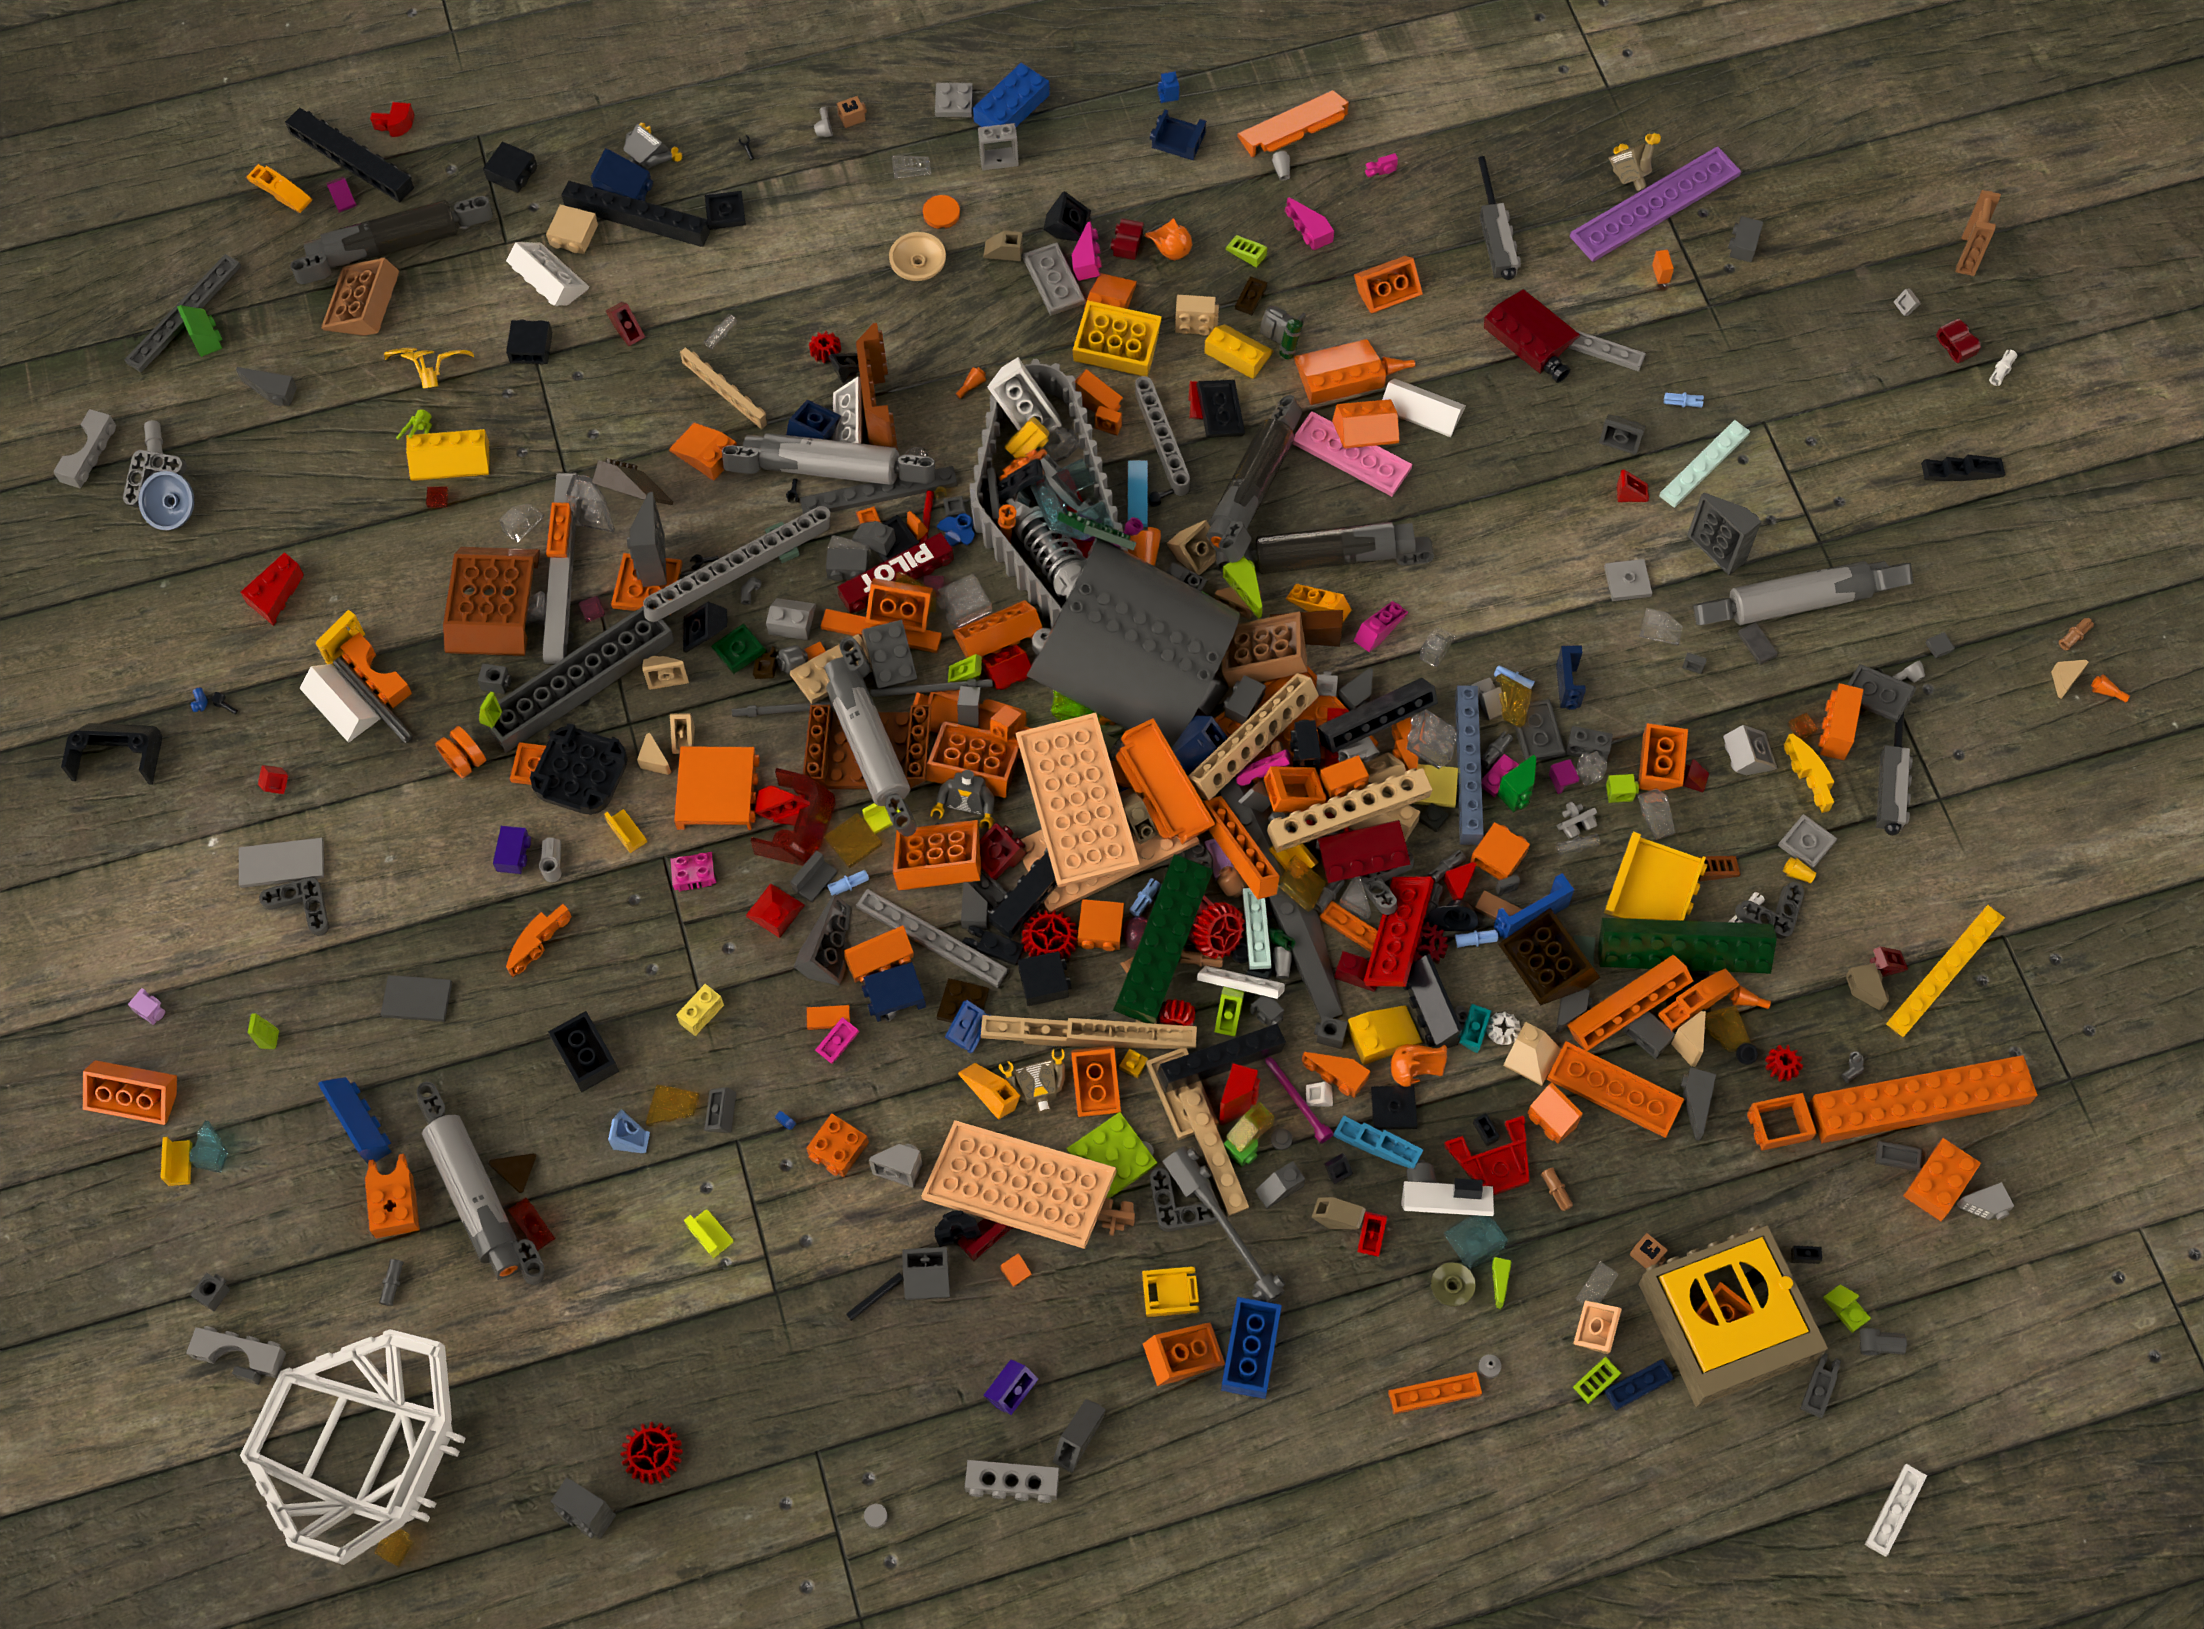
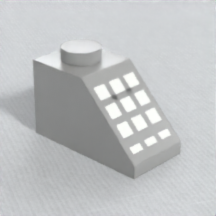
M2001 1182L1962 1197L1957 1206L1987 1220L1993 1218L2001 1220L2010 1215L2009 1211L2014 1207V1204Z

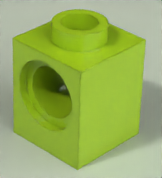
M1634 774L1609 775L1606 782L1608 802L1634 801L1635 795L1639 793L1638 781L1634 780Z

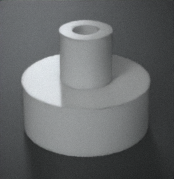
M1485 1355L1479 1361L1478 1371L1484 1378H1495L1501 1371V1362L1494 1355Z

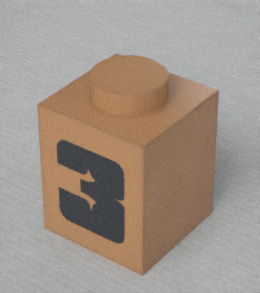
M858 96L837 103L838 115L845 128L866 121V106L864 102H860Z
M1646 1233L1632 1249L1630 1256L1647 1269L1655 1264L1662 1266L1667 1260L1664 1256L1668 1250Z

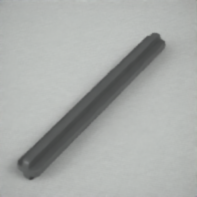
M338 657L333 661L334 666L403 742L407 743L413 738L412 733L342 657Z

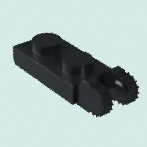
M1034 459L998 482V489L1001 490L999 492V499L1007 501L1014 494L1043 478L1041 461Z
M969 926L967 931L981 938V941L979 943L974 939L964 937L962 941L964 944L982 954L1017 965L1023 952L1024 944L986 930L984 932L975 926Z

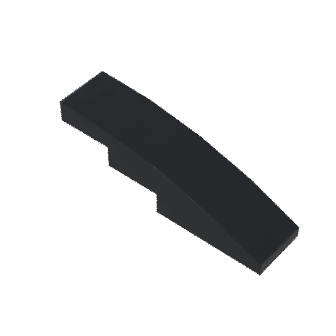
M1967 455L1964 459L1946 457L1943 461L1925 459L1921 463L1925 480L1971 481L2000 478L2006 475L2002 458Z

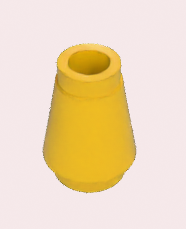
M1790 857L1783 868L1786 876L1810 884L1816 876V872L1798 858Z

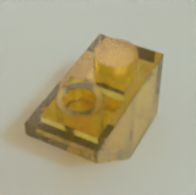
M1259 1101L1241 1117L1226 1138L1242 1153L1273 1126L1274 1116Z

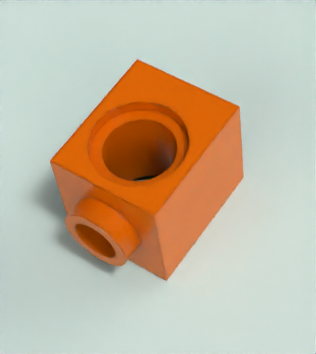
M1004 705L991 718L990 734L1007 742L1021 728L1022 713Z

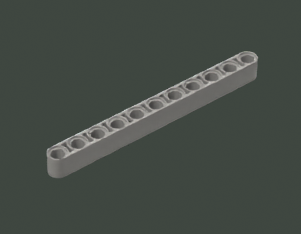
M557 473L554 502L572 503L573 508L567 558L550 557L543 644L544 664H555L567 656L579 490L577 473Z
M824 506L816 507L646 597L643 602L645 618L651 622L658 621L792 550L794 547L822 534L830 527L829 509Z

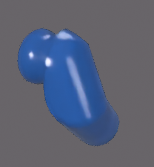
M196 688L193 690L196 701L191 702V708L193 712H202L207 707L208 702L203 689Z

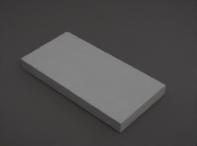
M1058 242L1022 254L1023 260L1050 316L1086 304V300Z
M322 838L239 847L240 888L295 882L306 878H324V840Z

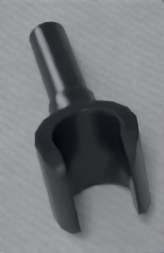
M746 135L748 142L745 144L739 138V144L745 148L749 159L753 160L754 156L749 146V137Z
M796 478L792 481L791 490L786 493L788 502L791 496H795L796 503L799 501L796 492L798 481Z
M1170 489L1162 493L1152 492L1149 498L1150 506H1159L1161 504L1160 499L1173 494L1174 490Z
M696 554L689 562H696L691 568L697 570L703 563L716 561L719 557H702Z
M219 692L214 693L212 697L214 706L218 708L223 707L233 714H237L238 710L224 702L225 695Z

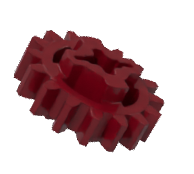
M1429 922L1422 926L1412 964L1430 954L1433 962L1436 964L1440 963V958H1445L1446 953L1444 951L1448 949V945L1445 944L1447 943V937H1442L1443 930H1436V924L1432 928L1429 927ZM1437 942H1438V945H1439L1438 951H1436V947H1435V945H1436Z

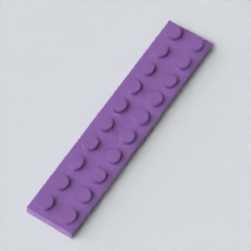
M1717 146L1570 232V238L1594 262L1739 177L1741 170Z

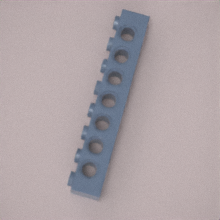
M1457 686L1455 693L1460 844L1479 845L1483 838L1478 686Z

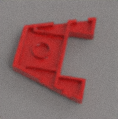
M1524 1116L1505 1121L1504 1123L1512 1143L1471 1156L1463 1136L1444 1142L1446 1150L1471 1179L1482 1180L1483 1186L1493 1187V1196L1529 1183Z

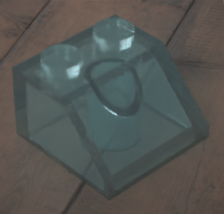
M1472 1215L1444 1232L1445 1237L1469 1270L1504 1249L1508 1242V1239L1497 1223L1489 1216Z

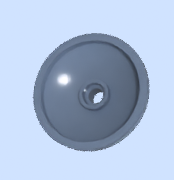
M171 471L154 473L145 480L140 489L138 499L140 512L146 522L154 528L160 530L177 529L188 521L193 512V490L188 481L178 473Z

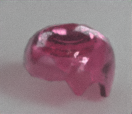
M1141 916L1133 917L1123 925L1122 934L1129 948L1137 949L1148 919Z

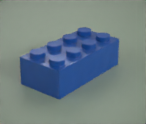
M1020 63L973 107L974 122L981 127L1015 123L1016 128L1050 95L1049 81L1023 63Z
M1237 1297L1221 1391L1266 1399L1282 1305Z

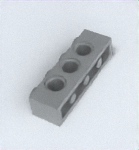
M967 1460L965 1491L974 1497L992 1494V1497L997 1499L1015 1496V1499L1020 1501L1038 1498L1039 1502L1051 1503L1052 1500H1057L1059 1468ZM991 1475L996 1480L992 1485H985L983 1479ZM1014 1477L1018 1480V1484L1015 1487H1008L1005 1484L1007 1479ZM1037 1479L1041 1482V1486L1038 1489H1031L1028 1486L1029 1482Z

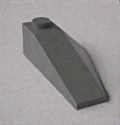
M836 894L832 895L800 949L794 968L808 979L840 985L847 964L844 960V950L848 947V942H845L846 930L849 929L850 906Z

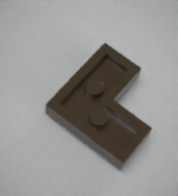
M948 978L938 1010L937 1020L952 1023L965 1000L984 1010L990 991L989 988Z

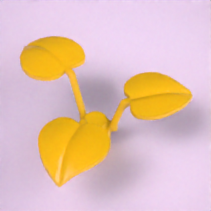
M400 348L384 353L385 360L394 354L404 353L401 354V357L414 361L423 388L438 386L436 375H440L439 368L442 359L454 354H467L474 357L473 352L468 350H454L439 354L434 371L433 367L426 368L423 355L433 354L434 351ZM417 358H420L422 369L417 361Z

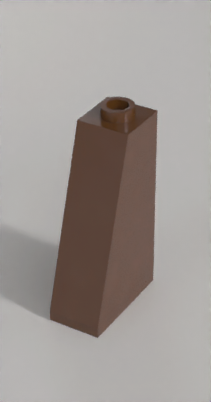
M1343 610L1300 612L1305 645L1340 647ZM1270 614L1269 618L1284 614Z

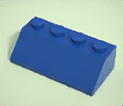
M346 1077L318 1083L358 1153L367 1164L369 1160L374 1159V1162H377L392 1152L388 1146L391 1144V1141L385 1132L381 1134L378 1130L381 1125L375 1115L372 1117L369 1115L368 1111L371 1108L365 1098L360 1100L358 1094L361 1091L355 1082L350 1083Z

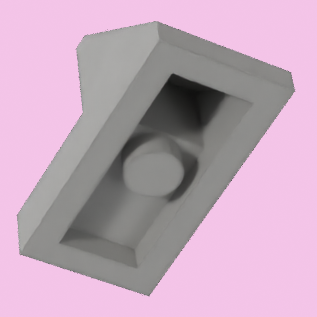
M1490 677L1471 685L1478 686V702L1489 721L1508 713L1501 687L1496 688Z

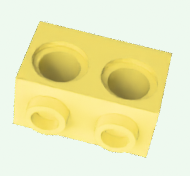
M704 984L676 1016L679 1023L696 1036L720 1011L724 1003L718 993Z

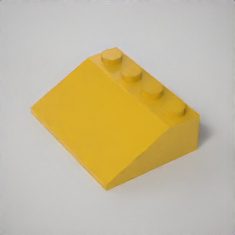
M1087 300L1073 347V361L1148 377L1162 316Z

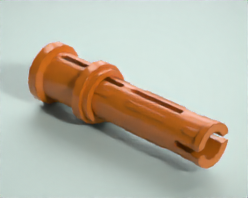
M1006 504L999 509L998 525L1001 533L1011 544L1012 529L1016 524L1015 517L1017 511L1014 506Z

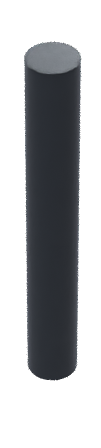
M898 1272L846 1314L851 1321L903 1281L902 1275Z

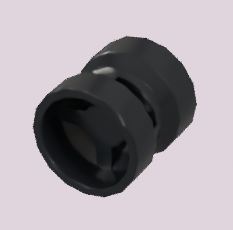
M1558 356L1549 359L1543 368L1547 374L1552 375V379L1556 383L1563 381L1571 371L1567 365L1562 364V360Z

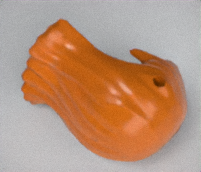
M1175 218L1159 229L1145 234L1146 238H1151L1159 251L1170 260H1178L1185 257L1192 248L1191 235L1185 227L1177 225Z
M1417 1044L1400 1046L1395 1050L1391 1059V1073L1394 1080L1401 1086L1409 1087L1413 1083L1420 1082L1419 1079L1413 1078L1417 1075L1443 1076L1447 1062V1046L1443 1045L1440 1048Z

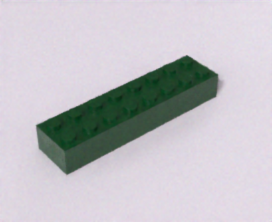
M1174 854L1113 1011L1143 1023H1155L1213 869Z
M1602 918L1597 954L1600 967L1652 969L1674 954L1686 965L1689 971L1719 972L1726 968L1728 972L1771 974L1777 937L1773 924Z

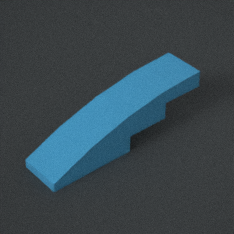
M1128 461V520L1136 517L1142 522L1143 527H1148V461Z
M1344 1115L1333 1135L1354 1147L1407 1168L1414 1169L1423 1152V1149L1386 1130L1382 1132L1366 1123L1362 1125Z

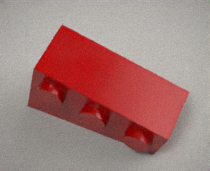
M284 552L240 593L252 609L274 626L277 622V616L286 607V601L290 595H293L304 574L299 564Z

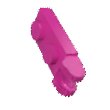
M1285 749L1245 766L1237 774L1236 783L1240 786H1245V784H1250L1251 780L1256 777H1265L1270 766L1287 767L1290 764L1291 758L1289 751Z

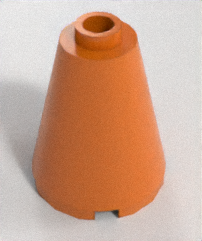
M1148 527V531L1141 530L1137 535L1130 537V540L1136 542L1134 551L1128 549V552L1155 566L1161 540V531L1157 528Z

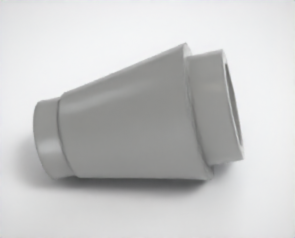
M1286 151L1274 153L1272 163L1279 180H1288L1290 178V156Z
M1275 947L1272 953L1276 978L1279 979L1289 978L1293 955L1291 950L1287 951L1283 947Z

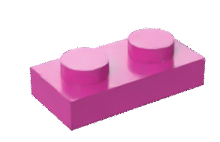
M1504 754L1481 780L1482 788L1493 797H1496L1502 777L1519 764Z
M842 1017L815 1051L833 1065L860 1031Z

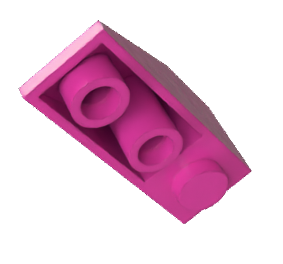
M1290 197L1287 198L1286 214L1289 218L1293 219L1297 231H1301L1305 243L1310 245L1313 251L1333 242L1334 230L1324 216Z
M1087 222L1072 253L1073 270L1078 281L1100 276L1099 268L1102 267L1100 257L1097 255L1100 253L1099 244L1096 242L1099 239L1096 228L1093 229L1091 222Z
M1394 601L1390 602L1361 624L1354 642L1368 652H1371L1403 620L1408 611Z

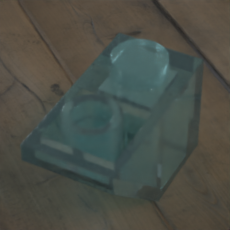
M205 1120L203 1126L198 1130L196 1145L191 1149L190 1162L196 1168L221 1173L228 1151L215 1127Z

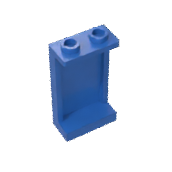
M1563 873L1555 877L1551 892L1546 897L1512 916H1508L1506 911L1500 908L1495 920L1494 930H1497L1499 937L1506 939L1547 909L1551 908L1554 914L1569 907L1574 892L1573 887Z

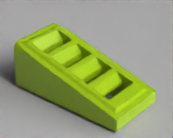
M1238 235L1225 248L1228 252L1256 268L1267 256L1268 249L1262 244ZM1237 242L1239 243L1236 248L1233 247Z
M490 691L480 707L479 722L493 728L502 714V710L495 694Z
M252 1013L247 1033L260 1049H275L279 1030L258 1014Z
M1494 1257L1492 1273L1496 1308L1501 1309L1505 1301L1512 1262L1511 1260Z
M1605 1356L1573 1388L1589 1404L1621 1375V1372ZM1603 1365L1612 1373L1610 1378L1601 1369ZM1597 1371L1606 1380L1604 1384L1594 1375ZM1590 1377L1599 1386L1597 1390L1589 1383L1588 1379ZM1582 1384H1585L1592 1391L1593 1394L1591 1396L1581 1387Z

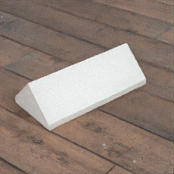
M860 377L853 379L833 392V412L841 415V419L833 433V441L863 444V396Z
M1395 378L1388 382L1382 399L1392 400L1399 418L1448 437L1452 436L1466 405Z
M333 664L310 667L300 689L348 743L381 719L379 714Z
M1404 1181L1401 1205L1404 1211L1494 1216L1493 1187L1483 1186L1481 1199L1453 1198L1454 1184Z

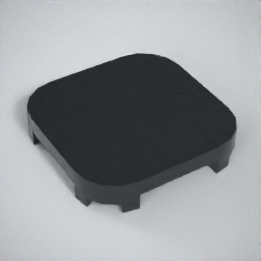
M567 724V726L561 727L556 731L552 730L548 735L549 741L535 771H531L530 774L534 793L544 802L582 814L592 815L601 812L610 803L626 768L628 758L624 746L620 743L619 739L613 736L610 739L576 728L575 724Z

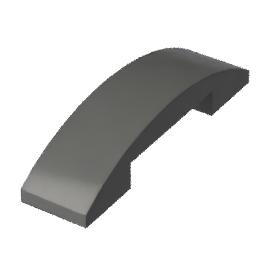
M1048 454L1041 459L1042 468L1048 482L1057 495L1076 511L1086 516L1097 518L1102 511L1089 498L1082 502L1056 475L1061 468Z

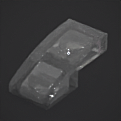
M1599 1262L1576 1300L1583 1305L1585 1301L1600 1304L1619 1273Z

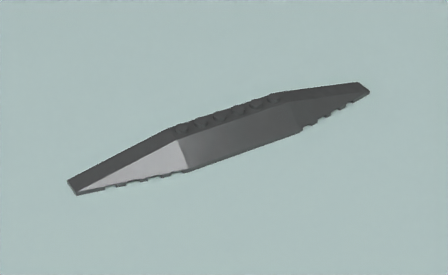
M1236 775L1216 795L1217 797H1223L1279 875L1277 894L1266 898L1274 913V919L1278 928L1283 930L1285 935L1295 940V946L1293 949L1291 948L1292 958L1321 1021L1323 1016L1333 1019L1342 1016V1010L1319 914L1312 906L1313 902L1302 878L1300 877L1294 881L1269 851V848L1273 846L1267 832L1268 825L1270 824L1268 817L1271 815L1269 809L1267 808L1260 812L1238 802L1252 786L1250 784H1245V786L1238 785L1236 783Z

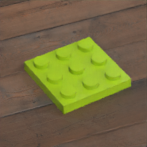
M1121 1112L1066 1148L1071 1155L1116 1167L1117 1172L1106 1196L1109 1199L1158 1165Z

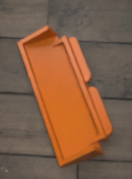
M1332 90L1238 133V138L1252 158L1255 157L1256 146L1259 145L1264 152H1273L1302 139L1307 132L1315 133L1342 121L1345 115L1348 114L1349 102Z
M960 690L930 692L929 696L916 693L913 705L932 706L930 731L939 733L943 721L958 724L957 704ZM986 699L983 704H980L978 729L990 731L991 718L1004 705L1022 713L1021 728L1017 732L1032 729L1026 727L1028 718H1026L1027 713L1023 709L991 699ZM1019 751L1018 758L1022 759L1021 752Z
M1154 718L1125 731L1121 737L1125 746L1118 751L1116 760L1133 790L1138 794L1142 793L1144 796L1143 802L1160 836L1163 839L1168 838L1169 841L1177 836L1183 845L1215 825L1212 817Z

